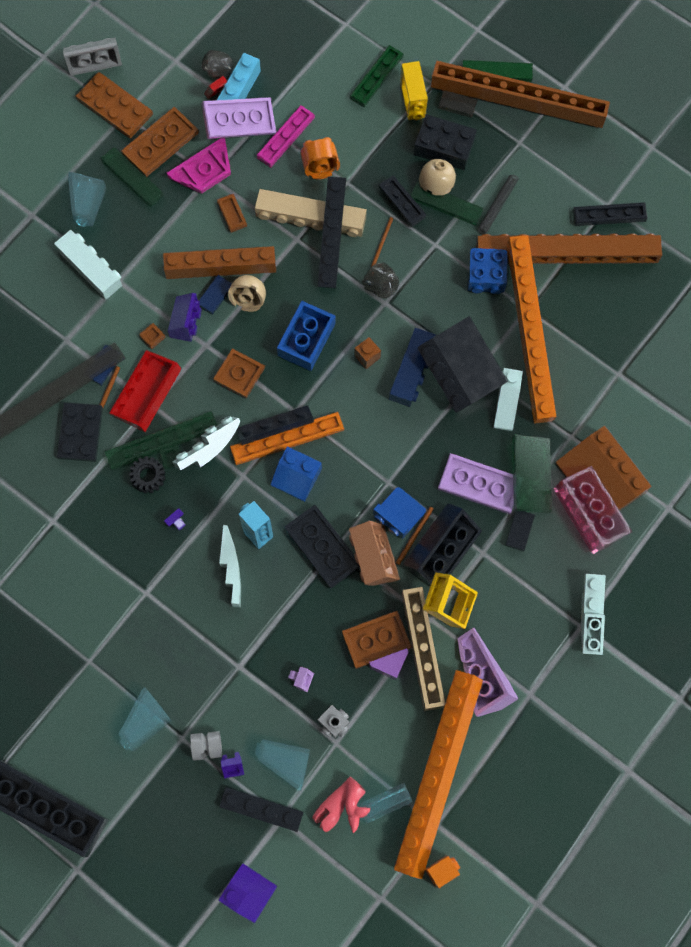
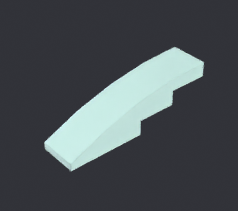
M223 525L220 566L227 568L226 586L233 587L232 606L241 607V579L238 558L228 526Z

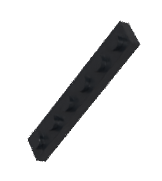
M328 176L318 276L319 288L336 289L347 181L346 178Z

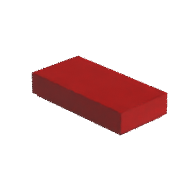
M222 76L208 86L204 93L207 99L222 91L227 83L225 77Z

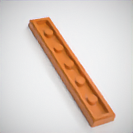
M335 412L314 419V423L245 445L239 443L230 446L236 465L286 450L287 446L292 448L342 432L344 427L339 413Z

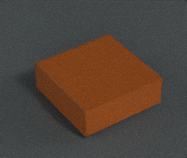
M154 323L139 334L140 338L151 349L166 338Z

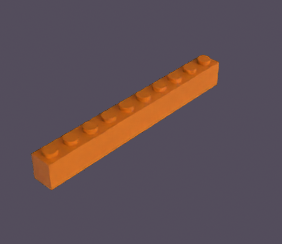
M528 235L510 237L507 243L533 420L534 424L551 422L556 418V410Z
M458 670L455 671L394 868L395 871L411 877L422 879L482 686L483 680L475 675Z

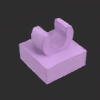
M300 667L299 672L291 670L288 678L294 681L293 686L308 692L314 673L307 668Z

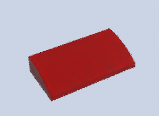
M146 350L112 407L110 415L146 432L182 368L177 362Z

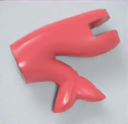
M349 777L319 806L312 819L315 823L321 822L320 828L324 832H328L337 824L346 807L349 825L352 833H354L358 829L360 818L365 817L370 812L368 807H357L359 800L366 793L365 789L355 779Z

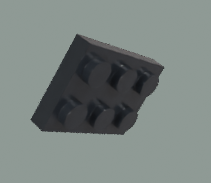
M64 402L57 453L58 459L96 462L103 412L102 405Z

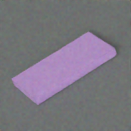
M271 97L203 101L201 103L207 139L273 135L276 133Z
M450 453L438 490L511 514L523 478Z

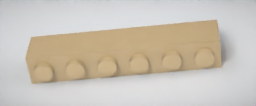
M260 189L255 213L256 217L262 220L271 219L279 223L287 222L298 227L307 226L315 230H322L325 201ZM344 205L342 233L351 237H362L367 209Z
M423 587L403 590V604L424 711L444 708V694L428 613L422 610L425 603Z

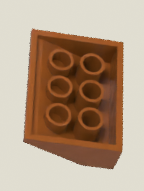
M605 425L555 462L601 524L644 495L652 487Z

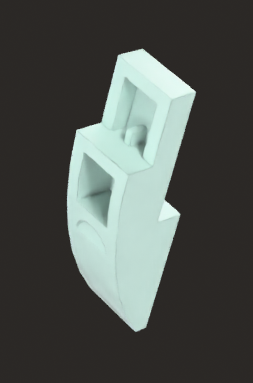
M228 416L221 420L220 425L207 428L205 434L201 435L204 443L199 442L192 447L191 451L178 454L176 456L177 459L172 461L175 468L182 470L192 463L201 467L213 459L234 435L240 423L239 418Z
M585 574L581 611L583 654L603 655L605 615L603 614L606 575Z

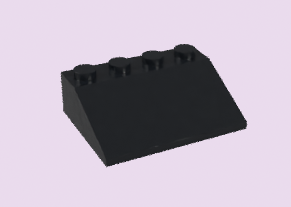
M470 316L417 347L455 413L508 382Z

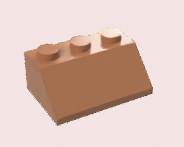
M368 521L349 528V539L355 548V560L360 565V577L365 585L374 586L400 580L384 525Z

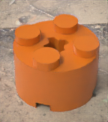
M325 137L314 141L308 140L303 143L300 155L305 174L308 177L310 175L313 179H325L328 176H332L334 170H339L340 161L335 144L331 141V138Z

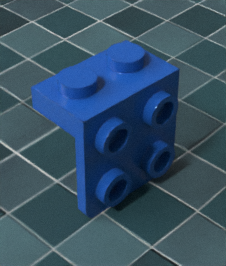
M472 248L470 251L468 291L473 293H504L507 285V251L504 249Z
M397 487L381 505L378 504L374 508L373 515L375 520L382 525H386L394 536H399L403 539L425 514L426 509L404 490Z

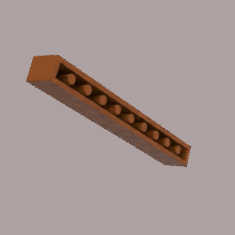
M436 61L432 75V88L603 128L610 104L609 101L441 61Z
M651 233L646 235L573 234L572 236H564L563 234H555L554 236H546L545 234H537L535 236H528L533 264L658 263L662 257L661 235ZM483 234L477 237L476 248L504 249L507 251V264H509L507 243L510 237L516 236H509L508 234H501L499 236Z

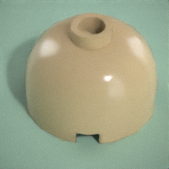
M433 159L427 162L419 176L420 186L425 191L427 189L432 191L433 195L448 194L456 180L453 166L442 159Z
M243 275L235 279L231 284L228 298L234 306H242L241 310L258 311L266 298L265 286L258 278L251 275Z

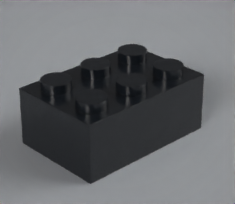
M426 114L415 143L414 156L428 160H446L454 168L465 171L475 142L477 129Z

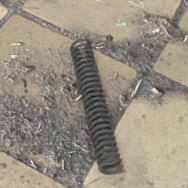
M509 175L501 191H499L485 218H483L481 225L478 227V231L481 234H487L489 228H491L497 214H499L513 187H515L519 180L516 175Z

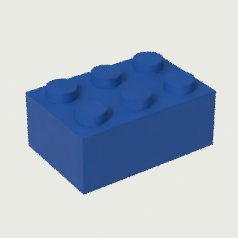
M301 301L277 347L278 356L312 371L335 326V315Z

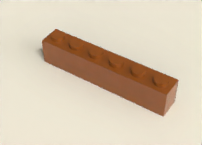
M274 246L163 253L166 279L276 272Z

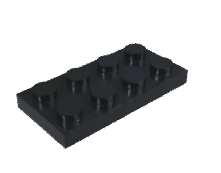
M313 505L284 527L330 589L360 568L353 552L316 505Z

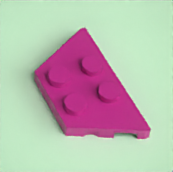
M220 138L167 173L168 178L202 194L230 176L231 170L225 138Z

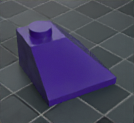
M243 863L218 901L255 923L277 888V885Z

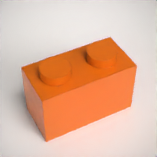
M444 856L427 867L425 871L435 887L441 888L460 875L458 872L460 866L454 857Z

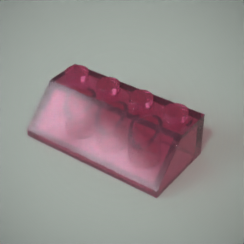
M592 466L561 480L553 488L592 554L609 547L632 532Z

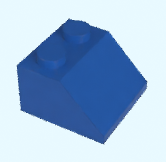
M287 446L277 465L271 486L305 502L322 470V463Z

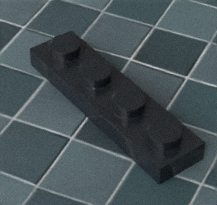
M307 405L243 425L236 430L241 444L245 445L314 423V419Z
M227 787L220 804V808L298 832L304 813Z

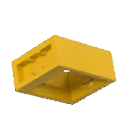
M420 61L403 63L400 85L408 120H420L426 115L428 101Z
M435 572L422 610L451 627L466 629L478 592L452 575ZM452 588L458 592V596L451 616H448L443 611Z

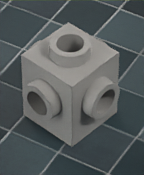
M333 705L318 719V722L323 726L321 730L329 738L331 735L334 738L338 735L342 737L349 730L347 727L349 725L347 720L349 716L342 709L338 711ZM336 720L339 722V724L337 726H333L331 722Z

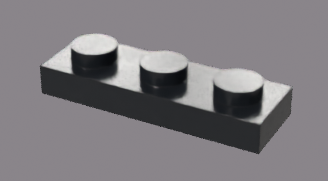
M394 175L379 184L381 192L411 228L426 218L425 212Z

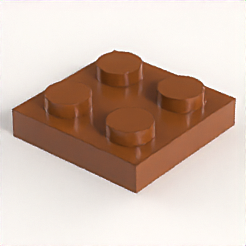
M232 348L213 380L215 383L247 399L264 371L265 365Z

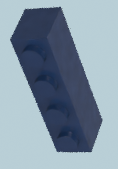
M418 328L414 329L391 389L389 400L408 407L411 406L412 402L416 403L419 395L417 391L418 385L422 386L426 376L423 375L424 369L429 368L417 347L436 336V334Z

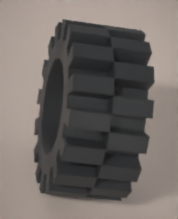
M148 456L145 459L139 458L138 462L134 461V466L130 467L131 472H129L133 486L139 492L143 491L146 494L147 492L154 493L153 490L158 491L159 487L164 485L163 481L166 479L162 464L153 457L149 459ZM144 469H152L155 472L154 478L149 482H145L140 478V474Z

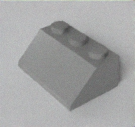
M116 37L96 42H87L81 45H72L63 49L64 58L71 76L122 65Z

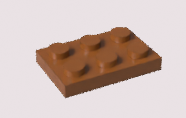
M398 611L342 631L355 669L369 665V662L412 648Z

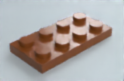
M100 72L76 95V99L130 139L153 115V111Z
M173 107L121 150L127 160L147 177L199 133V130L180 111Z

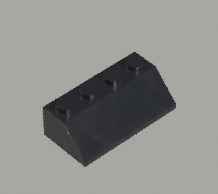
M447 503L403 565L415 577L431 586L435 572L452 574L482 530L463 508Z

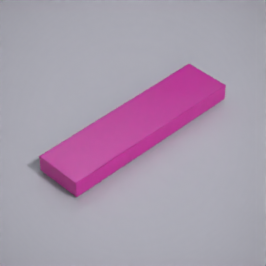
M300 105L257 154V159L271 168L312 122L315 114Z

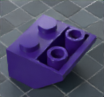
M196 293L176 297L168 327L170 338L192 342L193 336H196L198 328L196 321L200 319L202 312Z

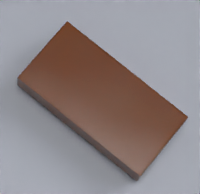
M234 194L217 199L218 206L230 233L247 227V222Z

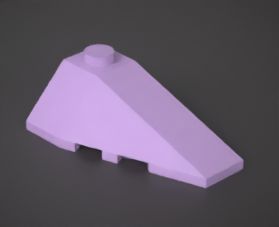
M475 628L457 638L464 672L475 675L483 680L474 708L475 715L479 717L502 710L518 700L510 682Z

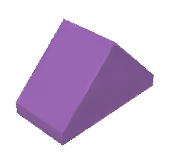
M404 649L369 662L370 669L396 680L407 657L408 650Z

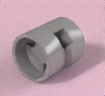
M220 731L208 732L206 736L203 733L191 734L193 761L204 760L206 756H209L211 759L222 757Z

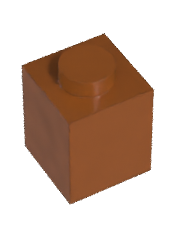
M368 337L355 347L354 356L365 369H368L381 358V350Z

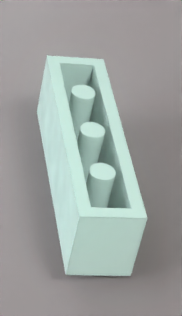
M72 230L68 231L54 243L57 251L105 300L122 287L120 274L116 270L112 271L108 267L107 261L103 257L99 258L96 255L95 249L91 245L87 246L79 233L75 234Z

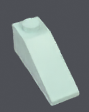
M504 368L503 373L508 382L499 388L494 428L512 431L523 371Z

